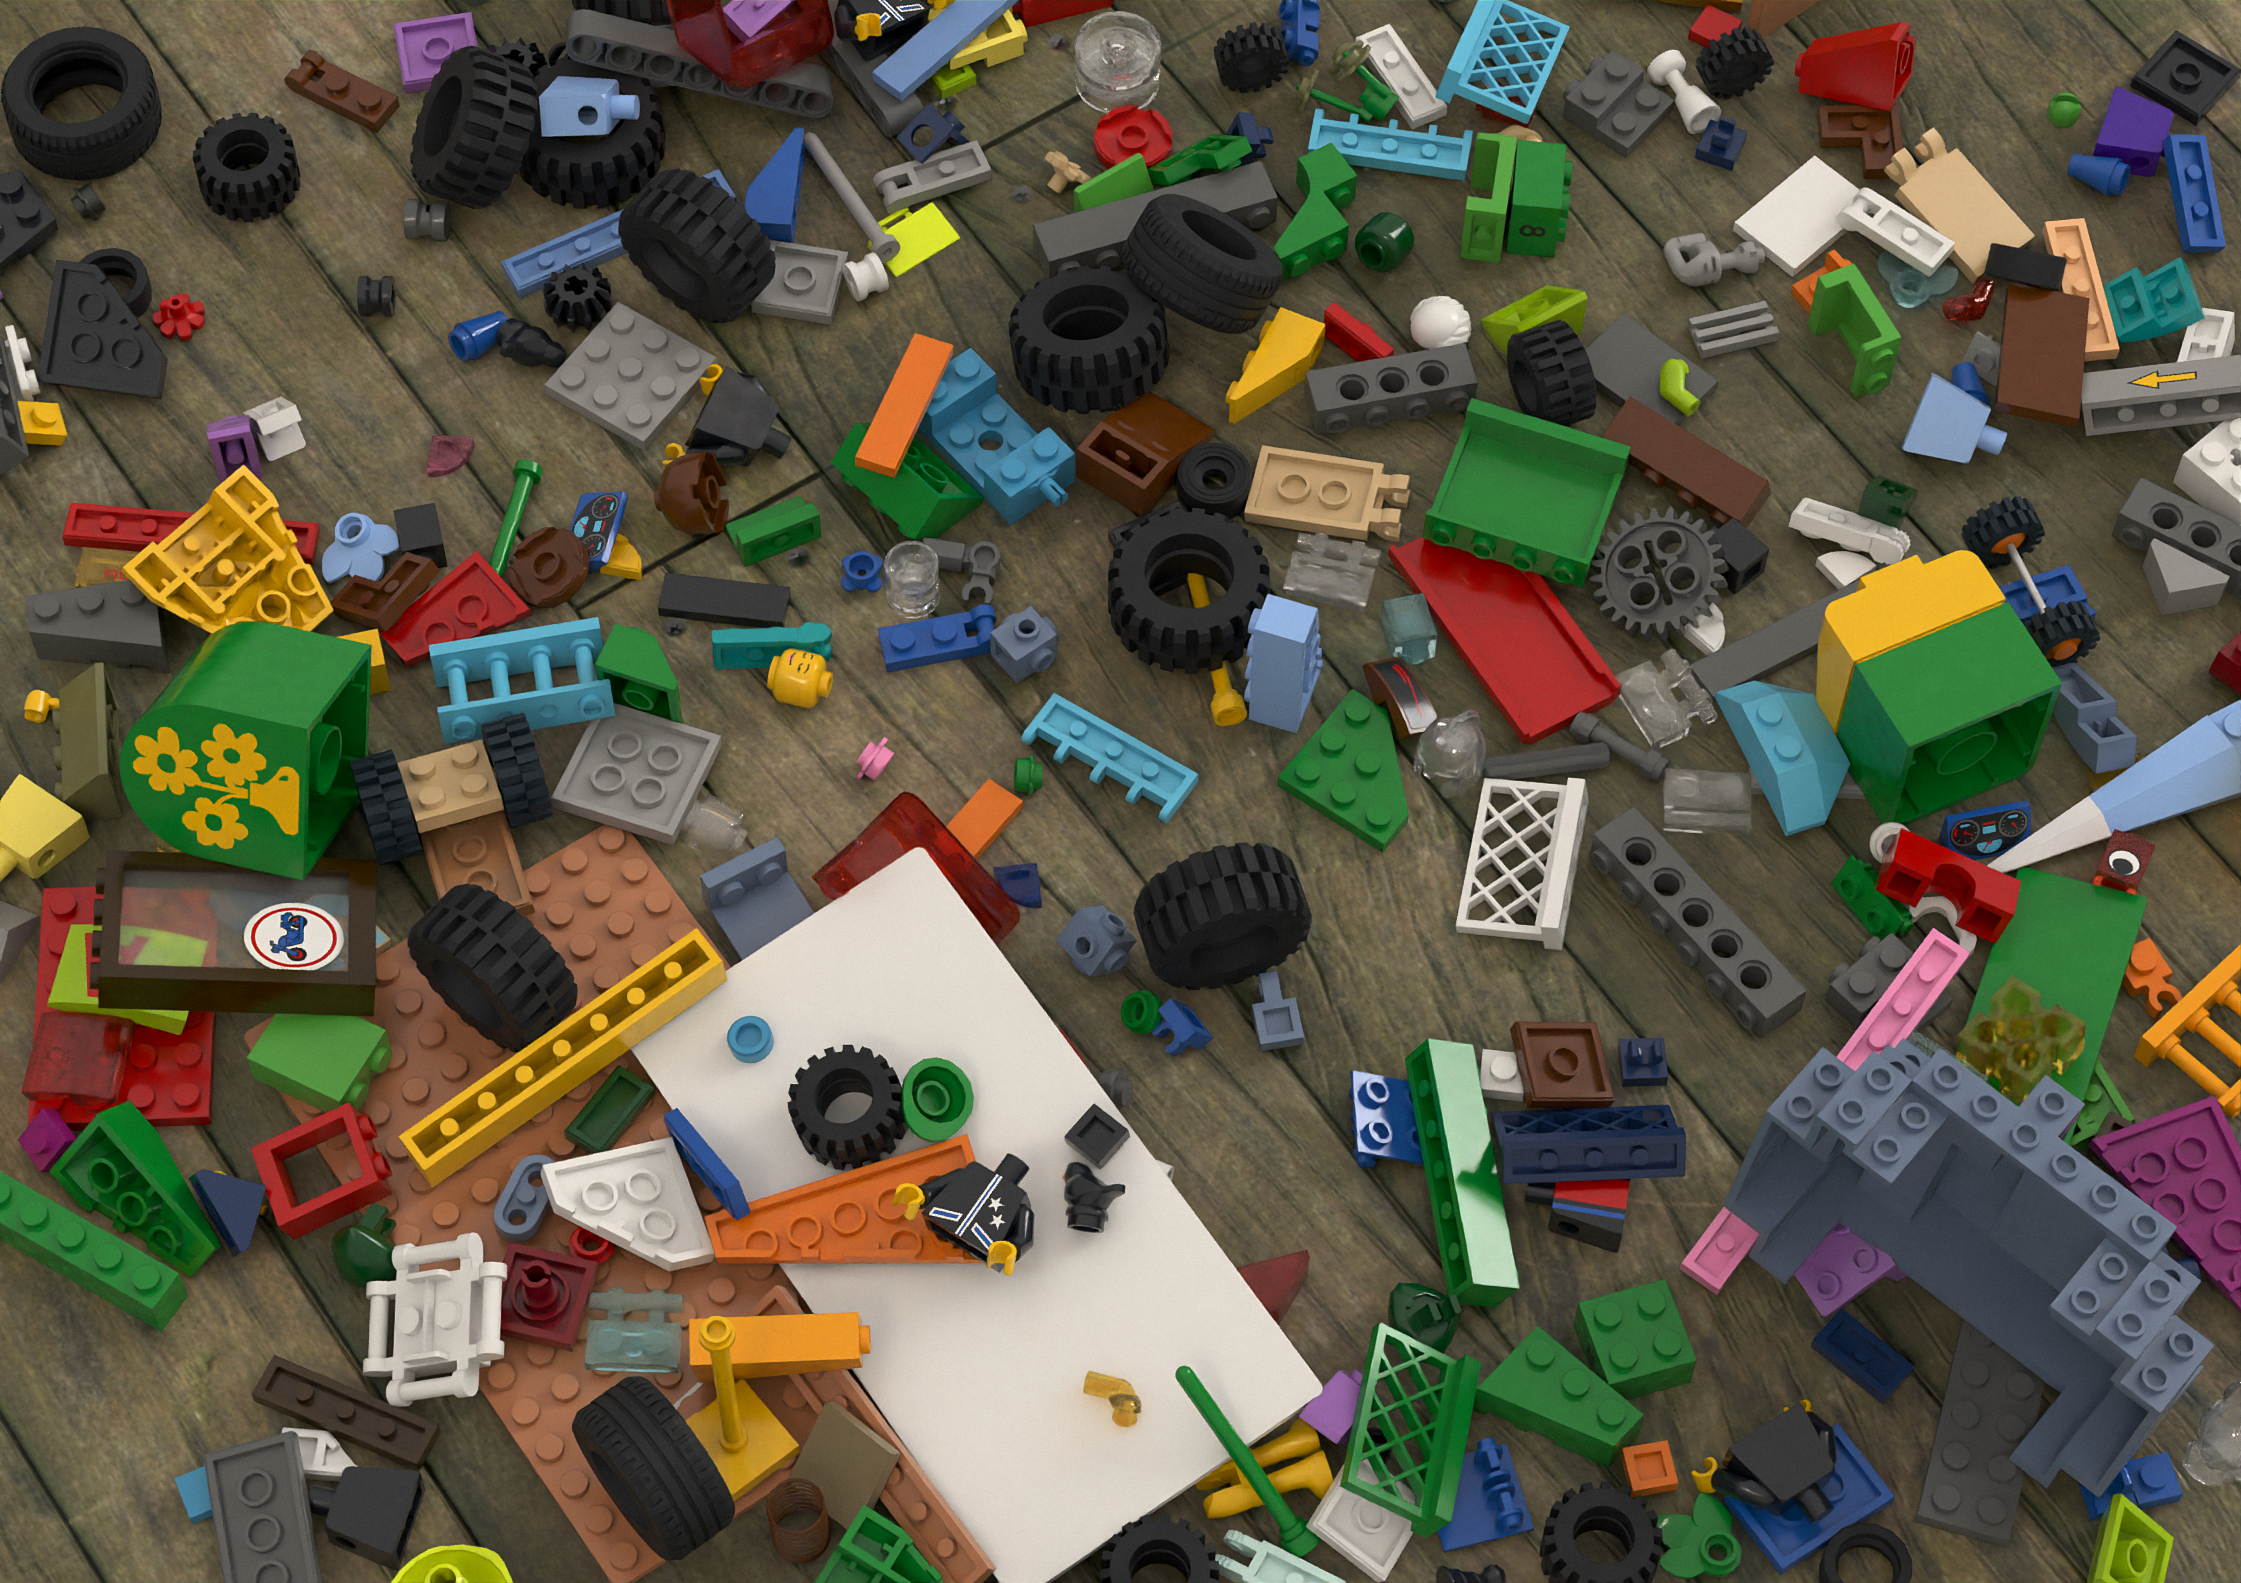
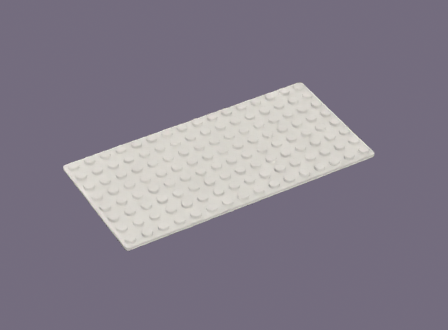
M921 847L912 849L725 971L727 976L725 983L631 1048V1051L671 1109H679L738 1179L747 1203L853 1170L851 1164H846L843 1171L834 1169L831 1160L826 1166L819 1163L814 1153L810 1155L805 1150L791 1121L792 1118L789 1114L787 1103L791 1101L788 1094L790 1084H798L795 1077L796 1072L800 1067L807 1070L810 1067L807 1060L814 1054L820 1059L826 1056L824 1049L834 1047L835 1052H841L843 1045H853L855 1052L858 1053L862 1046L872 1050L874 1058L880 1054L887 1060L889 1067H893L901 1087L909 1069L923 1059L942 1058L953 1062L963 1070L971 1082L974 1094L973 1109L965 1124L946 1140L967 1134L976 1162L993 1172L1007 1153L1018 1157L1030 1168L1018 1187L1027 1193L1031 1209L1035 1214L1034 1244L1015 1263L1013 1274L1011 1276L1004 1275V1267L999 1273L992 1268H987L984 1263H816L779 1265L813 1314L859 1312L862 1326L870 1325L871 1354H862L863 1368H853L852 1371L905 1448L997 1568L993 1575L999 1583L1053 1582L1108 1544V1541L1114 1534L1120 1536L1122 1534V1526L1128 1522L1136 1525L1140 1522V1517L1152 1514L1232 1459L1177 1382L1175 1372L1180 1366H1189L1194 1371L1247 1448L1302 1411L1313 1398L1320 1396L1323 1392L1322 1384L935 862L926 850ZM745 1016L762 1018L769 1025L774 1037V1045L770 1054L765 1059L756 1063H744L736 1059L727 1043V1033L730 1026L736 1020ZM859 1092L843 1094L829 1105L824 1118L834 1123L855 1121L867 1112L871 1105L872 1097ZM1093 1104H1096L1127 1128L1130 1134L1128 1140L1101 1170L1066 1144L1064 1138ZM903 1123L906 1132L902 1140L894 1138L893 1141L896 1149L890 1155L884 1151L879 1156L881 1160H885L940 1142H929L920 1139L911 1132L906 1123ZM871 1160L863 1162V1166L872 1164ZM1071 1162H1080L1087 1165L1092 1170L1094 1176L1107 1185H1125V1194L1115 1198L1107 1209L1109 1218L1104 1224V1231L1102 1233L1082 1232L1067 1227L1068 1217L1065 1213L1069 1204L1064 1200L1066 1184L1062 1176L1065 1174L1067 1165Z

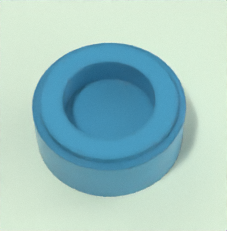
M745 1016L739 1018L730 1026L727 1033V1043L736 1059L744 1063H756L765 1059L770 1054L774 1045V1037L769 1025L762 1018Z

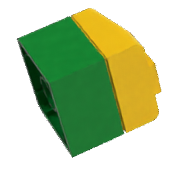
M1958 550L1926 564L1922 563L1918 555H1914L1860 577L1855 593L1831 602L1825 611L1818 638L1816 701L1850 762L1849 773L1882 824L1897 822L1904 826L2028 773L2036 762L2062 686L2059 677L2009 602L2005 603V596L1979 557L1971 551Z

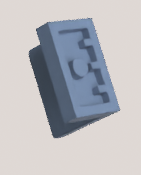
M778 837L700 875L703 902L740 961L814 914V911L788 872L786 850Z

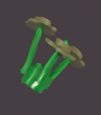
M1359 40L1351 44L1346 42L1336 49L1331 58L1334 62L1329 70V74L1331 76L1337 74L1336 79L1340 81L1355 71L1368 84V87L1358 99V101L1364 104L1362 108L1314 89L1313 86L1319 73L1317 69H1315L1312 79L1304 76L1302 82L1296 85L1298 92L1295 99L1302 101L1298 111L1301 114L1310 96L1349 113L1359 114V118L1368 123L1372 116L1381 122L1399 96L1380 83L1362 65L1369 56L1371 47L1366 45L1362 48L1364 42Z

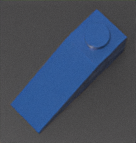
M795 128L747 188L745 205H743L747 209L746 213L752 219L755 218L761 226L760 230L763 235H767L770 240L794 243L805 160L804 128Z

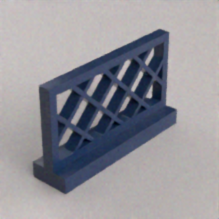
M1670 1105L1491 1112V1126L1502 1161V1179L1504 1184L1685 1176L1686 1133L1683 1127H1677Z

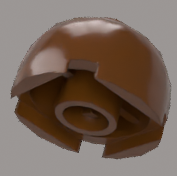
M706 451L685 454L674 459L664 469L660 477L659 487H656L654 490V502L657 510L663 512L664 517L674 529L688 535L701 536L724 530L728 519L729 500H721L719 486H726L727 484L722 466L717 463L715 454Z

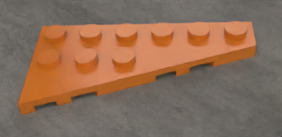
M965 1134L748 1202L751 1213L739 1220L733 1219L727 1210L704 1216L715 1257L719 1264L982 1263L928 1230L922 1215L924 1209H919L917 1216L913 1220H909L904 1216L907 1208L906 1204H898L895 1207L891 1205L899 1185L910 1183L919 1186L957 1168H965L970 1162L976 1161L969 1137Z

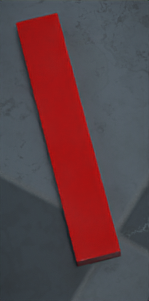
M70 503L62 539L66 546L141 552L152 542L158 545L195 513ZM282 520L287 531L292 529L297 539L295 546L304 563L313 566L320 536L319 523Z

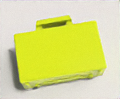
M933 202L913 214L909 212L908 208H905L877 222L885 234L893 235L900 244L899 253L892 260L882 262L895 277L902 275L960 239V236ZM903 215L906 217L888 229L885 227ZM869 240L868 248L871 250L872 242Z

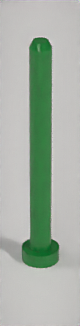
M518 460L512 472L517 480L489 565L501 578L532 485L538 484L543 474L542 467L533 461Z

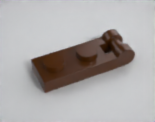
M308 50L300 59L301 66L298 69H292L284 78L285 84L293 92L376 133L400 106L398 96L325 61L319 53L313 50ZM313 75L320 78L317 83L310 80Z

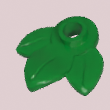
M1701 1492L1695 1501L1692 1516L1683 1514L1657 1515L1658 1522L1656 1528H1662V1544L1669 1549L1662 1556L1659 1566L1667 1573L1677 1578L1692 1579L1703 1573L1710 1576L1723 1577L1737 1569L1742 1555L1741 1547L1736 1538L1730 1534L1732 1526L1731 1515L1717 1499ZM1714 1549L1720 1550L1726 1558L1716 1561L1710 1557L1709 1552Z

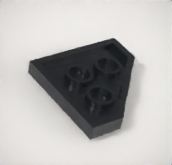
M56 260L37 381L43 384L162 400L168 358L104 271L94 264Z

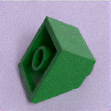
M615 624L595 663L597 681L610 680L613 703L683 724L678 683L655 636L650 635L639 627L628 628Z

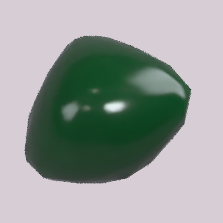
M371 1203L359 1224L349 1225L339 1230L333 1237L331 1245L334 1261L342 1278L350 1284L361 1288H366L367 1283L371 1281H394L397 1270L392 1263V1251L396 1245L388 1239L397 1223L395 1220L386 1217L389 1213L387 1207Z
M1398 1283L1389 1296V1327L1444 1354L1455 1335L1462 1314V1306L1459 1304L1456 1294L1447 1296L1433 1288L1418 1283Z

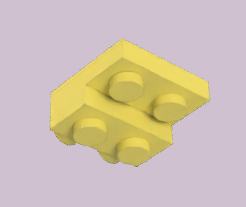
M947 1L946 6L940 10L930 9L926 24L930 23L953 2ZM1012 7L947 62L950 70L984 59L987 67L1024 55L1023 43L1028 41L1027 32L1023 22L1020 19H1014L1011 14L1013 12Z

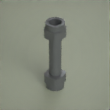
M1580 711L1576 715L1569 729V734L1575 736L1576 740L1584 744H1589L1591 741L1595 743L1604 742L1607 744L1609 751L1640 767L1638 774L1649 780L1653 779L1656 782H1660L1664 777L1671 760L1664 757L1663 753L1654 748L1646 752L1601 727V719L1590 713L1586 714Z

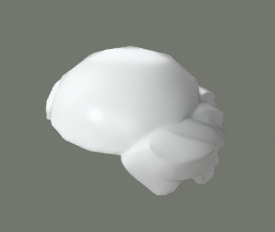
M1449 296L1430 297L1422 300L1413 309L1410 317V331L1413 340L1419 346L1434 349L1462 343L1467 345L1469 342L1468 338L1471 337V321L1468 312L1463 308V304H1460L1457 300L1451 299Z

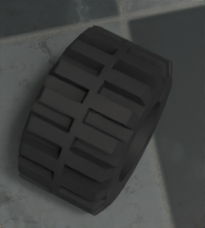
M241 113L232 114L233 118L226 120L223 117L216 120L217 125L215 127L208 126L203 131L204 137H198L195 143L196 150L193 151L194 168L201 194L207 206H212L213 212L219 216L226 213L228 220L236 221L238 218H243L244 222H253V218L261 217V220L270 218L269 213L274 211L278 214L285 209L284 203L291 204L295 198L294 191H299V177H301L291 135L287 134L286 128L281 123L275 124L274 119L269 116H265L262 119L259 118L258 113H249L248 116L244 117L241 116ZM246 164H260L250 170L235 171L236 168Z
M1556 320L1510 337L1507 344L1508 373L1513 392L1524 414L1562 426H1568L1589 419L1595 414L1597 392L1593 369L1581 340L1565 321Z
M843 1045L841 1052H835L834 1047L824 1049L826 1056L820 1059L814 1054L807 1060L810 1067L807 1070L800 1067L796 1072L795 1077L798 1084H790L788 1094L791 1101L787 1102L788 1111L792 1118L791 1121L805 1150L810 1155L814 1153L819 1163L826 1166L831 1160L834 1169L843 1171L846 1164H851L854 1170L863 1167V1162L871 1160L872 1164L882 1161L879 1155L884 1151L890 1155L896 1149L893 1141L894 1138L902 1140L906 1132L903 1123L906 1122L902 1111V1087L893 1067L890 1068L887 1060L880 1054L874 1058L872 1050L863 1046L859 1053L855 1052L853 1045ZM859 1092L872 1097V1102L867 1112L855 1121L834 1123L824 1118L829 1105L843 1094Z
M1601 1481L1600 1488L1593 1489L1592 1483L1588 1482L1581 1484L1579 1494L1571 1488L1564 1493L1562 1503L1559 1501L1554 1503L1550 1515L1546 1519L1539 1556L1543 1557L1541 1563L1543 1575H1550L1549 1583H1652L1661 1556V1543L1663 1539L1662 1528H1656L1658 1517L1655 1511L1646 1512L1647 1501L1641 1495L1636 1499L1630 1497L1631 1489L1624 1485H1621L1620 1490L1617 1491L1611 1489L1612 1482ZM1588 1531H1605L1614 1535L1622 1542L1628 1555L1616 1563L1599 1564L1584 1557L1576 1547L1574 1539Z
M1160 1514V1521L1151 1522L1150 1515L1140 1517L1139 1526L1134 1527L1131 1522H1128L1122 1526L1121 1537L1114 1534L1108 1541V1551L1104 1550L1101 1559L1100 1583H1133L1131 1579L1137 1571L1147 1565L1156 1563L1167 1564L1176 1568L1184 1575L1187 1583H1219V1561H1215L1216 1551L1212 1543L1205 1545V1534L1199 1528L1193 1532L1189 1531V1521L1180 1518L1178 1524L1170 1523V1515Z

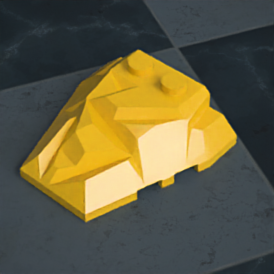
M242 465L216 487L209 501L158 545L154 542L149 544L121 569V572L151 602L211 634L228 625L249 621L273 623L312 632L334 611L310 564H305L295 546L297 539L292 529L287 531L277 511L279 504L275 496L245 465Z

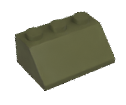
M104 662L94 663L59 690L60 708H53L52 711L55 733L61 736V744L54 745L57 771L62 770V781L55 782V795L57 799L80 813L84 821L123 817L118 704Z

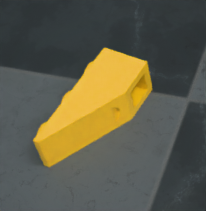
M1280 307L1273 321L1267 320L1259 337V347L1256 351H1249L1242 368V373L1244 374L1239 382L1234 380L1228 389L1225 403L1229 405L1230 423H1237L1305 380V372L1312 370L1324 348V323Z

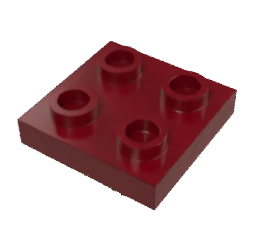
M509 1242L503 1263L507 1265V1280L502 1282L500 1335L573 1352L599 1272L598 1262Z

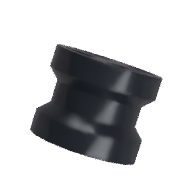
M368 275L359 276L357 304L360 316H369L372 312H381L385 317L394 316L396 287L393 276H384L381 280H372Z

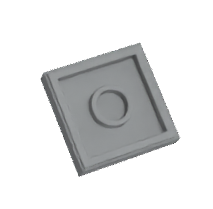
M769 239L771 243L770 249L774 251L776 257L775 274L769 285L751 303L752 312L831 325L844 280L842 265L849 261L848 252Z

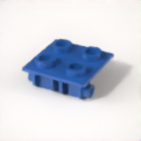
M1352 1070L1350 1072L1351 1089L1348 1091V1094L1353 1104V1113L1350 1115V1121L1354 1124L1351 1127V1133L1355 1136L1356 1149L1353 1150V1158L1358 1161V1166L1362 1168L1373 1167L1376 1165V1159L1379 1157L1424 1166L1409 1081Z
M1486 1438L1477 1443V1451L1464 1454L1451 1523L1437 1531L1444 1553L1534 1530L1507 1444L1499 1445L1495 1443L1494 1438Z

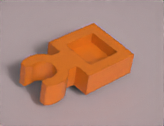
M2147 938L2134 944L2122 981L2131 997L2143 993L2147 998L2145 1002L2146 1010L2154 1019L2159 1018L2163 1010L2158 999L2167 1000L2172 1008L2182 999L2180 991L2175 986L2166 983L2170 981L2173 972L2152 940Z

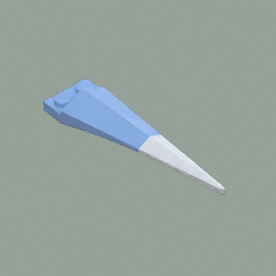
M2241 700L2209 716L2206 715L1987 866L1999 872L2007 873L2122 833L2241 797Z

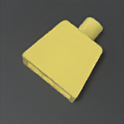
M21 774L15 778L0 800V882L14 867L32 879L40 878L90 838L85 821L80 813Z

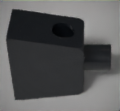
M348 1466L344 1468L336 1490L312 1485L308 1493V1499L312 1514L327 1517L325 1531L329 1542L389 1569L399 1571L426 1489L419 1471Z

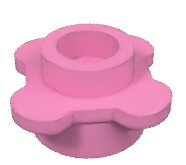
M886 737L882 739L878 746L870 742L856 761L862 767L857 775L859 780L865 774L875 781L895 753L884 746L888 741Z

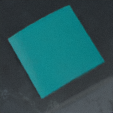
M2181 257L2146 276H2143L2138 267H2135L2103 285L2116 335L2121 343L2163 336L2188 327L2205 318L2189 269Z

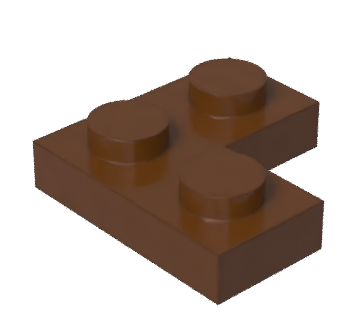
M1894 105L1890 112L1865 106H1819L1817 122L1820 147H1860L1863 178L1891 179L1884 172V169L1892 163V156L1903 149L1898 105Z
M406 552L380 582L354 575L333 598L330 604L336 616L386 632L401 619L403 612L416 597L427 590L430 582L440 570L431 559Z

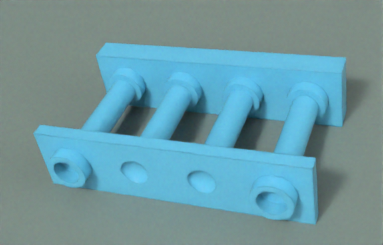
M595 617L429 645L436 688L449 687L451 705L437 707L444 745L483 738L481 724L520 713L525 714L530 730L615 716L610 680L596 681L593 662L597 661L603 649L599 618ZM576 665L579 684L554 688L551 669ZM534 672L537 691L511 695L508 676ZM491 679L494 698L468 702L466 683Z

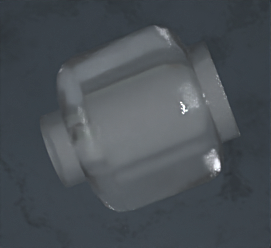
M708 796L703 802L696 799L681 828V831L686 833L685 842L689 847L714 860L723 859L729 850L737 854L749 830L741 827L744 821L743 811L715 796Z

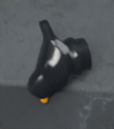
M516 318L508 319L499 327L496 334V343L501 347L499 354L503 357H510L512 361L528 367L546 365L557 368L566 359L567 351L560 343L553 341L542 328L530 326L526 321Z
M1071 1162L1067 1165L1065 1174L1062 1176L1066 1184L1064 1200L1069 1204L1065 1213L1068 1217L1067 1227L1082 1232L1102 1233L1104 1231V1224L1109 1218L1107 1209L1115 1198L1125 1194V1185H1107L1095 1177L1087 1165L1080 1162Z

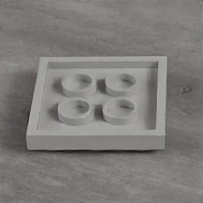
M617 302L544 386L546 395L646 451L701 387L699 379L701 377L709 378L707 368L712 364L718 363L717 357L622 303Z
M613 703L615 716L590 720L551 797L552 808L674 845L722 746L721 736Z

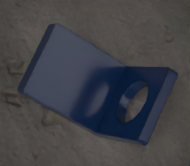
M930 103L897 136V139L921 164L949 136L960 145L970 142L961 133L965 128L964 124L948 110L943 115ZM923 126L931 127L933 137L930 143L924 147L915 146L913 142L915 132Z

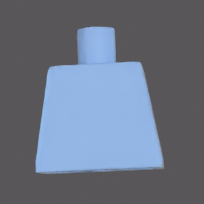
M558 76L539 96L542 137L609 134L620 119L637 120L640 112L639 97L637 95H620L619 83L615 79Z
M1931 373L1903 441L1902 450L1969 464L1975 447L1998 456L2005 442L2007 432L1985 424L1991 411L1988 405L1940 376Z

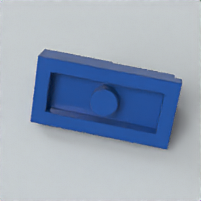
M2168 1452L2129 1460L2100 1498L2077 1481L2091 1521L2102 1518L2113 1494H2123L2140 1510L2179 1502L2183 1496Z

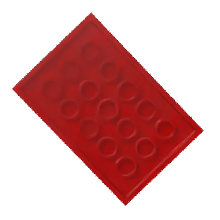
M96 886L44 888L28 1126L42 1108H55L71 1131L84 1130L98 1113L129 1100L153 1127L211 1125L216 1012L189 1011L182 1034L177 1035L137 1024L135 1030L48 1007L47 1004L71 925H94L95 899H104V895L96 894ZM123 889L122 927L158 931L206 942L208 945L201 967H219L220 924L214 918L211 911L209 892Z

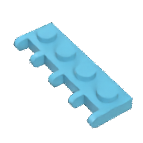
M1315 109L1308 153L1332 142L1349 165L1465 181L1473 130L1465 129L1462 139L1437 135V125H1430L1427 134L1397 129L1398 120L1390 119L1389 128L1358 124L1359 114L1351 113L1349 122L1324 119V109Z
M1053 693L1021 737V741L1027 745H1031L1038 736L1058 747L1053 759L1061 764L1069 755H1072L1090 765L1094 769L1090 774L1089 780L1096 784H1099L1107 775L1127 786L1130 790L1125 800L1133 805L1136 804L1141 796L1163 807L1158 819L1165 823L1170 821L1198 783V773L1056 693Z

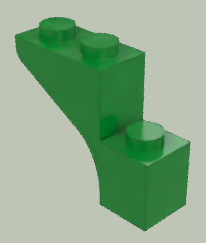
M1332 142L1297 160L1296 184L1305 195L1306 201L1274 246V253L1282 265V281L1292 276L1298 277L1309 268L1325 260H1333L1340 256L1343 251L1347 250L1349 225L1338 210L1347 207L1355 200L1357 174Z

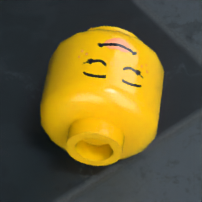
M789 648L781 656L773 658L768 673L767 688L773 690L775 699L780 703L811 709L818 703L820 697L827 698L829 696L833 682V673L826 671V661L821 655Z

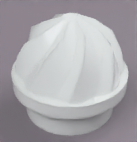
M1887 822L1881 824L1873 831L1869 842L1870 851L1880 863H1882L1885 853L1900 829L1903 828L1909 831L1904 825L1897 822Z

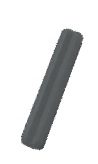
M1600 742L1492 756L1484 759L1483 773L1485 778L1513 780L1605 768L1609 766L1610 752L1607 744Z

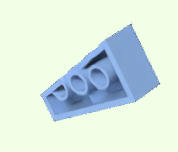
M1267 594L1262 610L1254 609L1248 626V633L1252 635L1246 656H1249L1250 659L1245 679L1249 681L1244 694V701L1249 702V720L1298 733L1323 667V660H1320L1322 648L1318 647L1321 641L1320 634H1318V608Z

